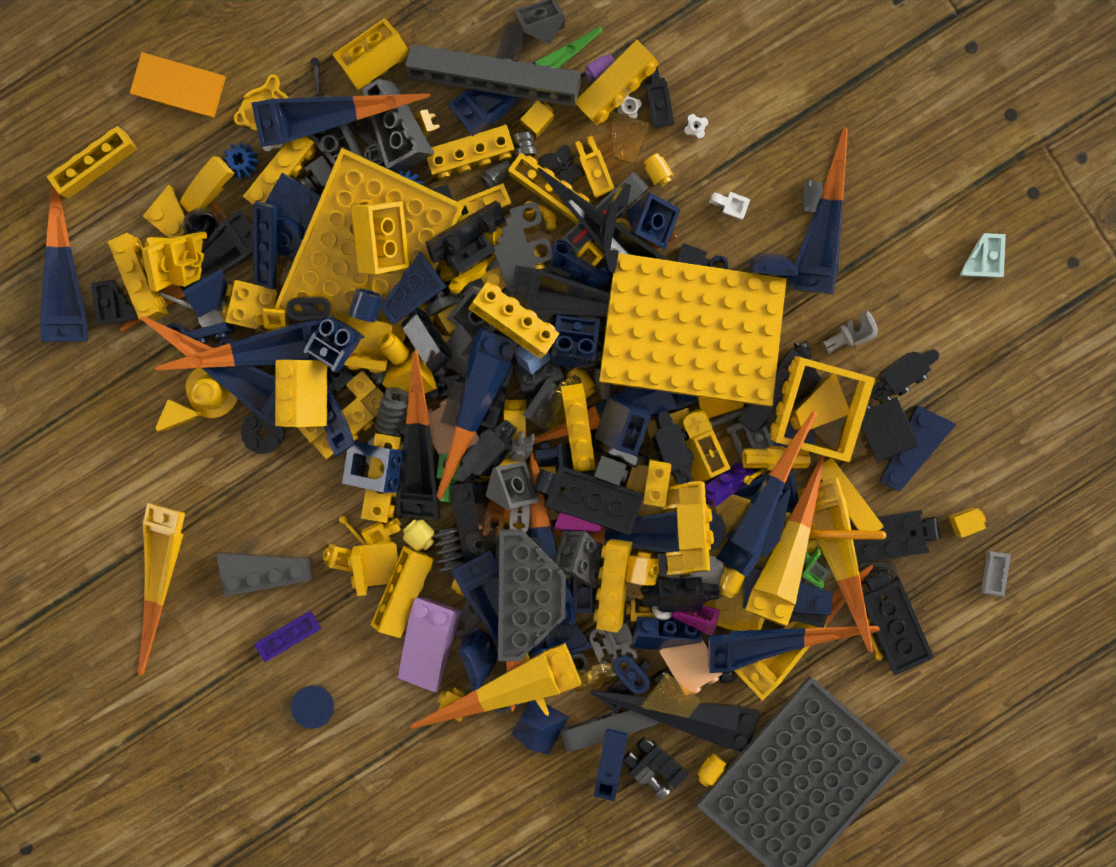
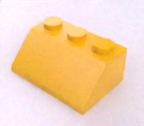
M383 18L332 55L356 89L359 90L369 85L376 77L387 73L389 68L395 64L403 62L409 55V50L398 32Z
M403 201L351 206L358 272L380 274L408 268L409 258Z
M276 360L275 426H327V366L319 360Z

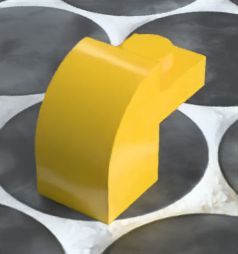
M505 400L504 420H509L517 428L511 440H518V433L520 431H524V437L527 438L526 417L523 416L526 411V400Z

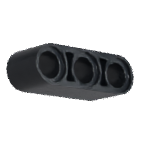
M415 309L401 323L406 335L430 370L438 371L452 358V352L423 310Z

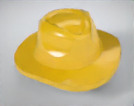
M196 368L186 381L188 400L191 406L199 411L203 417L217 418L226 415L238 402L236 396L202 368Z

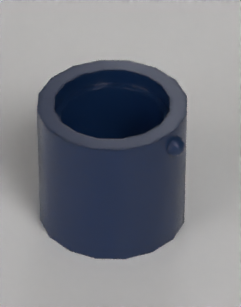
M356 288L348 314L363 321L376 322L383 296L368 289Z

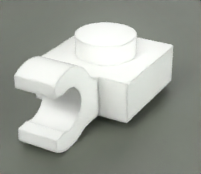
M714 192L709 203L724 207L722 214L742 221L750 199L730 192L728 197Z

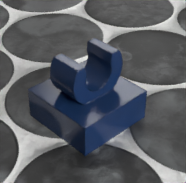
M549 441L540 442V450L535 451L538 467L557 465V448L550 449Z

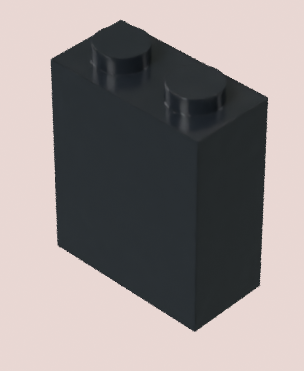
M891 396L879 400V405L874 407L867 405L861 429L877 463L919 445L897 397L893 399Z

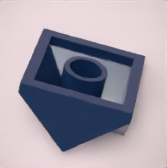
M647 192L627 210L632 233L662 249H666L681 209L651 192Z
M220 269L182 292L200 318L212 310L221 311L228 282Z
M535 700L529 701L511 735L529 750L549 755L560 735V730L564 728L569 716L546 704L549 716H547Z

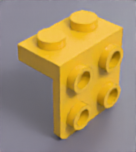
M232 280L231 284H227L225 296H228L227 304H223L220 317H223V322L267 331V328H264L263 308L274 309L277 291Z
M351 317L349 326L362 333L365 337L360 340L344 365L353 370L366 368L374 373L386 371L389 359L379 350L377 342L384 334H392V323L378 320L376 322H367Z
M395 542L353 546L351 556H348L349 569H353L354 576H351L352 588L357 591V596L366 595L368 586L388 584L399 558Z

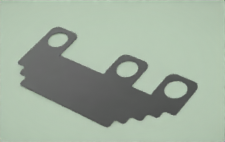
M535 202L510 209L511 217L506 219L507 227L502 228L503 236L498 238L499 245L494 246L509 296L516 265L535 268V264L553 258L552 248L547 238L527 243L523 231L524 228L537 225L542 221L539 207ZM526 208H533L536 211L537 216L534 221L527 222L524 220L523 211ZM538 244H545L548 248V253L543 258L537 257L534 253V248ZM536 313L537 318L544 323L554 315Z

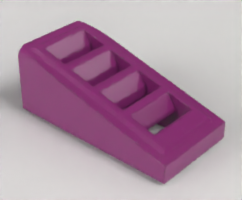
M562 512L559 513L555 529L559 531L602 533L603 530L600 525Z
M703 605V608L699 611H692L694 612L693 616L689 615L690 611H685V613L672 612L673 618L706 634L713 635L720 610Z

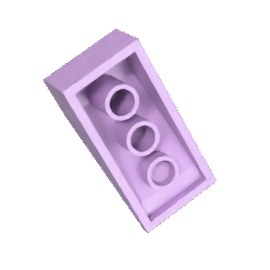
M427 597L415 598L408 620L398 679L435 693L438 692L463 610Z

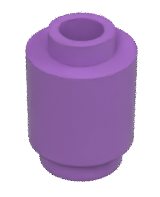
M610 54L602 55L586 65L587 70L584 73L590 83L595 82L615 62Z

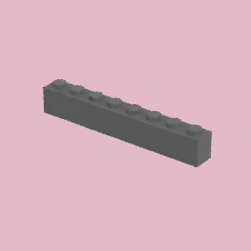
M412 44L405 65L408 79L574 107L576 106L581 86L580 72L571 69L564 70L552 66L534 65L529 62L522 63L511 61L510 59L492 58L487 55L479 56L467 52L449 51L445 48H431L425 45Z

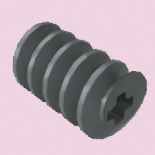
M399 388L386 389L385 394L382 396L374 425L379 433L395 435L400 432L409 401V395L404 390Z
M458 527L439 529V533L434 535V538L440 539V542L436 543L435 546L442 548V550L436 552V555L443 556L442 559L437 561L438 564L444 565V567L439 569V572L450 573L452 570L465 564L464 560H459L463 553L457 551L462 548L461 543H456V541L460 540L459 535L455 534L458 531Z

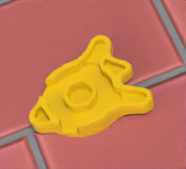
M270 75L263 86L245 94L241 107L239 106V110L234 115V122L238 126L248 127L257 131L252 102L289 98L279 90L280 80L276 75Z
M493 254L457 278L444 259L439 261L436 270L441 271L442 281L452 280L449 285L451 293L459 294L465 285L478 280L486 274V268L494 261L495 255Z

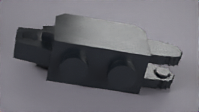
M931 349L922 354L919 352L906 353L879 372L878 378L880 381L871 391L874 399L879 401L889 395L898 394V396H901L910 390L908 386L914 382L918 384L927 378L926 374L931 371L929 366L938 361L937 359L940 357L939 352Z
M661 411L655 417L658 430L652 437L659 462L671 464L670 474L672 473L677 485L693 482L690 466L693 465L692 461L694 458L690 448L687 449L685 444V431L683 428H680L679 424L674 425L667 411Z
M504 420L495 429L489 428L483 431L479 436V440L475 445L467 449L465 456L461 459L464 464L456 473L457 480L469 483L478 476H490L493 468L498 467L512 452V444L509 441L517 431V428L509 420Z
M702 577L658 579L656 585H642L640 588L642 595H646L642 598V603L648 607L659 606V610L662 612L699 611L703 608L704 602L717 600L720 594L718 584L702 583Z

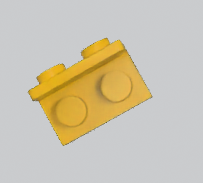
M649 459L643 504L665 507L671 472L670 463Z

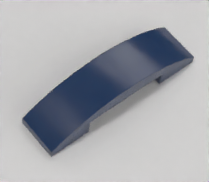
M327 387V426L323 427L328 434L326 439L334 455L338 457L355 444L348 422L339 404Z

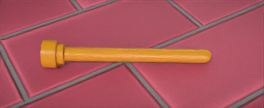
M810 530L809 538L883 540L886 538V533L884 531Z

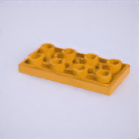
M141 52L130 94L214 118L226 77Z

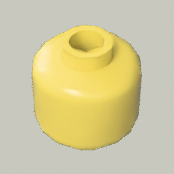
M414 519L403 530L405 533L403 535L404 541L415 551H419L422 548L426 551L434 543L432 537L435 531L424 520L416 521Z

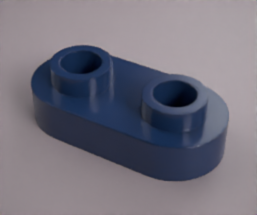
M627 655L618 656L613 663L615 674L633 693H645L650 685L647 674L631 657ZM622 662L628 664L626 669L620 668ZM637 678L643 680L642 684L636 685L634 681Z

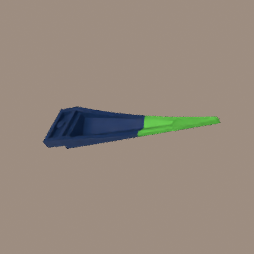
M602 27L592 30L532 64L552 66L559 69L602 32ZM470 89L450 102L448 106L468 132L474 136L490 124L492 126L523 98Z

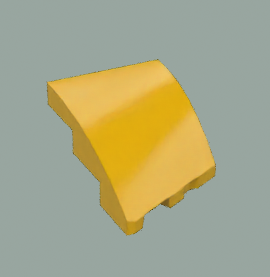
M197 232L171 238L141 249L151 291H159L172 284L185 287L200 280L201 264L204 258V253L201 250L203 239H207V232Z

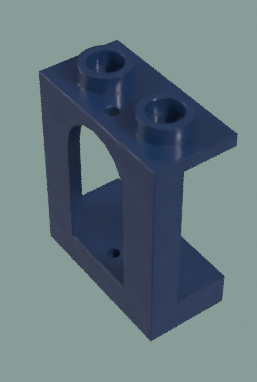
M354 441L355 445L347 450L342 484L383 493H396L399 485L403 450ZM366 456L381 459L384 464V473L381 478L363 477Z

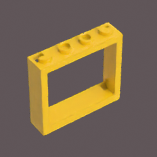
M795 356L791 366L788 368L790 373L788 381H785L782 387L784 395L782 402H779L776 407L777 418L776 422L771 425L770 439L776 443L788 446L793 440L784 437L805 366L859 380L837 451L803 442L800 448L850 462L875 378Z

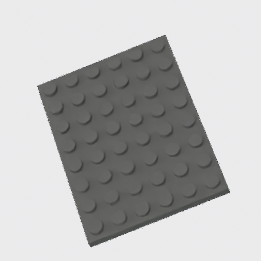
M809 675L730 764L715 785L711 786L699 799L696 805L766 867H812L906 760Z

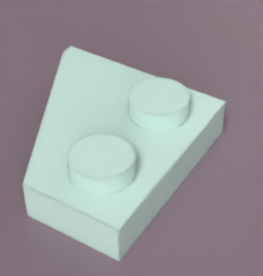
M982 234L962 268L960 276L1003 278L1006 234Z

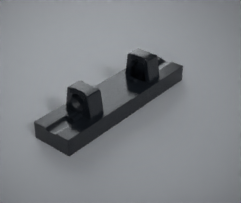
M495 200L425 242L431 261L437 263L446 258L450 253L457 255L462 252V247L477 239L480 235L495 232L497 230L496 227L505 222L501 204Z

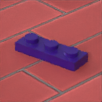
M739 463L734 464L730 467L731 469L723 472L705 486L706 504L713 508L718 506L745 485L744 478L747 475H753L754 471L744 468Z
M310 610L254 645L263 661L267 662L322 628Z

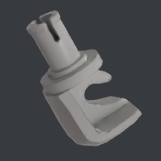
M869 311L861 313L859 315L857 331L853 330V321L849 320L846 326L842 325L839 327L838 335L823 341V345L827 347L825 349L830 354L845 345L852 349L871 341L878 333L873 316Z

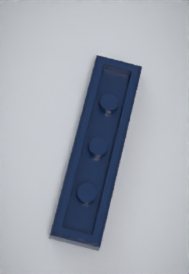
M256 201L253 203L254 285L269 289L277 287V206Z

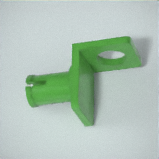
M448 454L439 455L437 471L439 482H441L444 472L443 463L447 460ZM460 464L439 502L453 503L451 485L460 484L456 477Z
M816 547L813 553L809 554L806 552L801 576L822 589L824 587L823 580L809 571L821 555L820 548Z

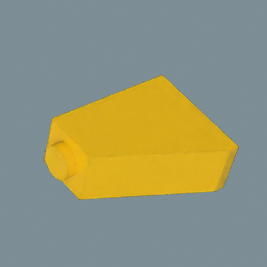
M836 374L825 377L791 412L792 418H790V422L794 430H800L813 410L817 413V416L810 429L848 415L849 407Z

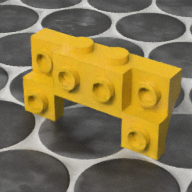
M361 371L346 384L357 398L342 410L354 441L359 438L357 434L362 430L366 432L375 425L373 421L378 415L381 399L384 395L364 371ZM323 426L297 427L308 441L313 443L325 459H329L334 455L326 439L328 434Z
M695 481L668 487L666 505L663 509H677L679 550L681 551L666 553L668 561L667 575L709 572V550H711L714 537L709 527V522H712V512L706 505L705 483Z

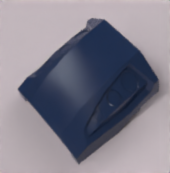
M759 253L749 260L748 269L754 275L780 277L787 280L798 276L797 267L784 255Z
M557 314L555 331L560 334L553 343L551 360L561 366L577 368L594 366L600 319L588 320L564 317L561 314Z
M328 315L327 319H324L320 323L319 328L313 332L303 352L331 368L332 371L338 372L353 353L360 340L365 336L348 324Z
M481 630L472 632L466 640H463L458 651L473 691L482 686L492 669H494L498 658L492 637Z

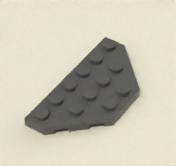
M499 529L498 661H521L535 645L537 646L557 624L559 625L565 619L566 574L522 529Z

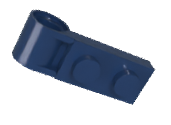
M557 240L552 247L553 258L547 260L549 265L579 283L602 290L610 275L571 254L572 246L567 241Z
M226 322L191 331L186 326L176 323L166 326L175 331L179 329L181 334L203 344L207 343V339H225L228 337L227 334L234 333L233 325Z

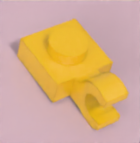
M397 517L390 520L386 525H383L382 522H377L363 529L361 534L368 545L391 542L390 535L401 530L399 527L401 522Z

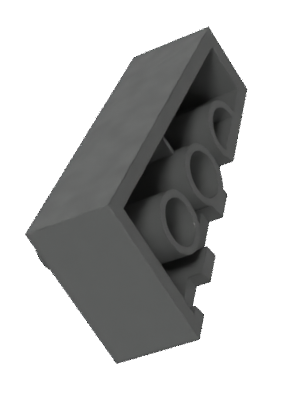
M377 79L362 88L365 96L402 95L395 82ZM407 104L371 116L387 169L405 171L434 155L432 148Z
M348 123L310 135L311 139L331 160L333 165L341 148L364 158Z
M231 552L216 554L224 596L310 581L314 578L311 557Z

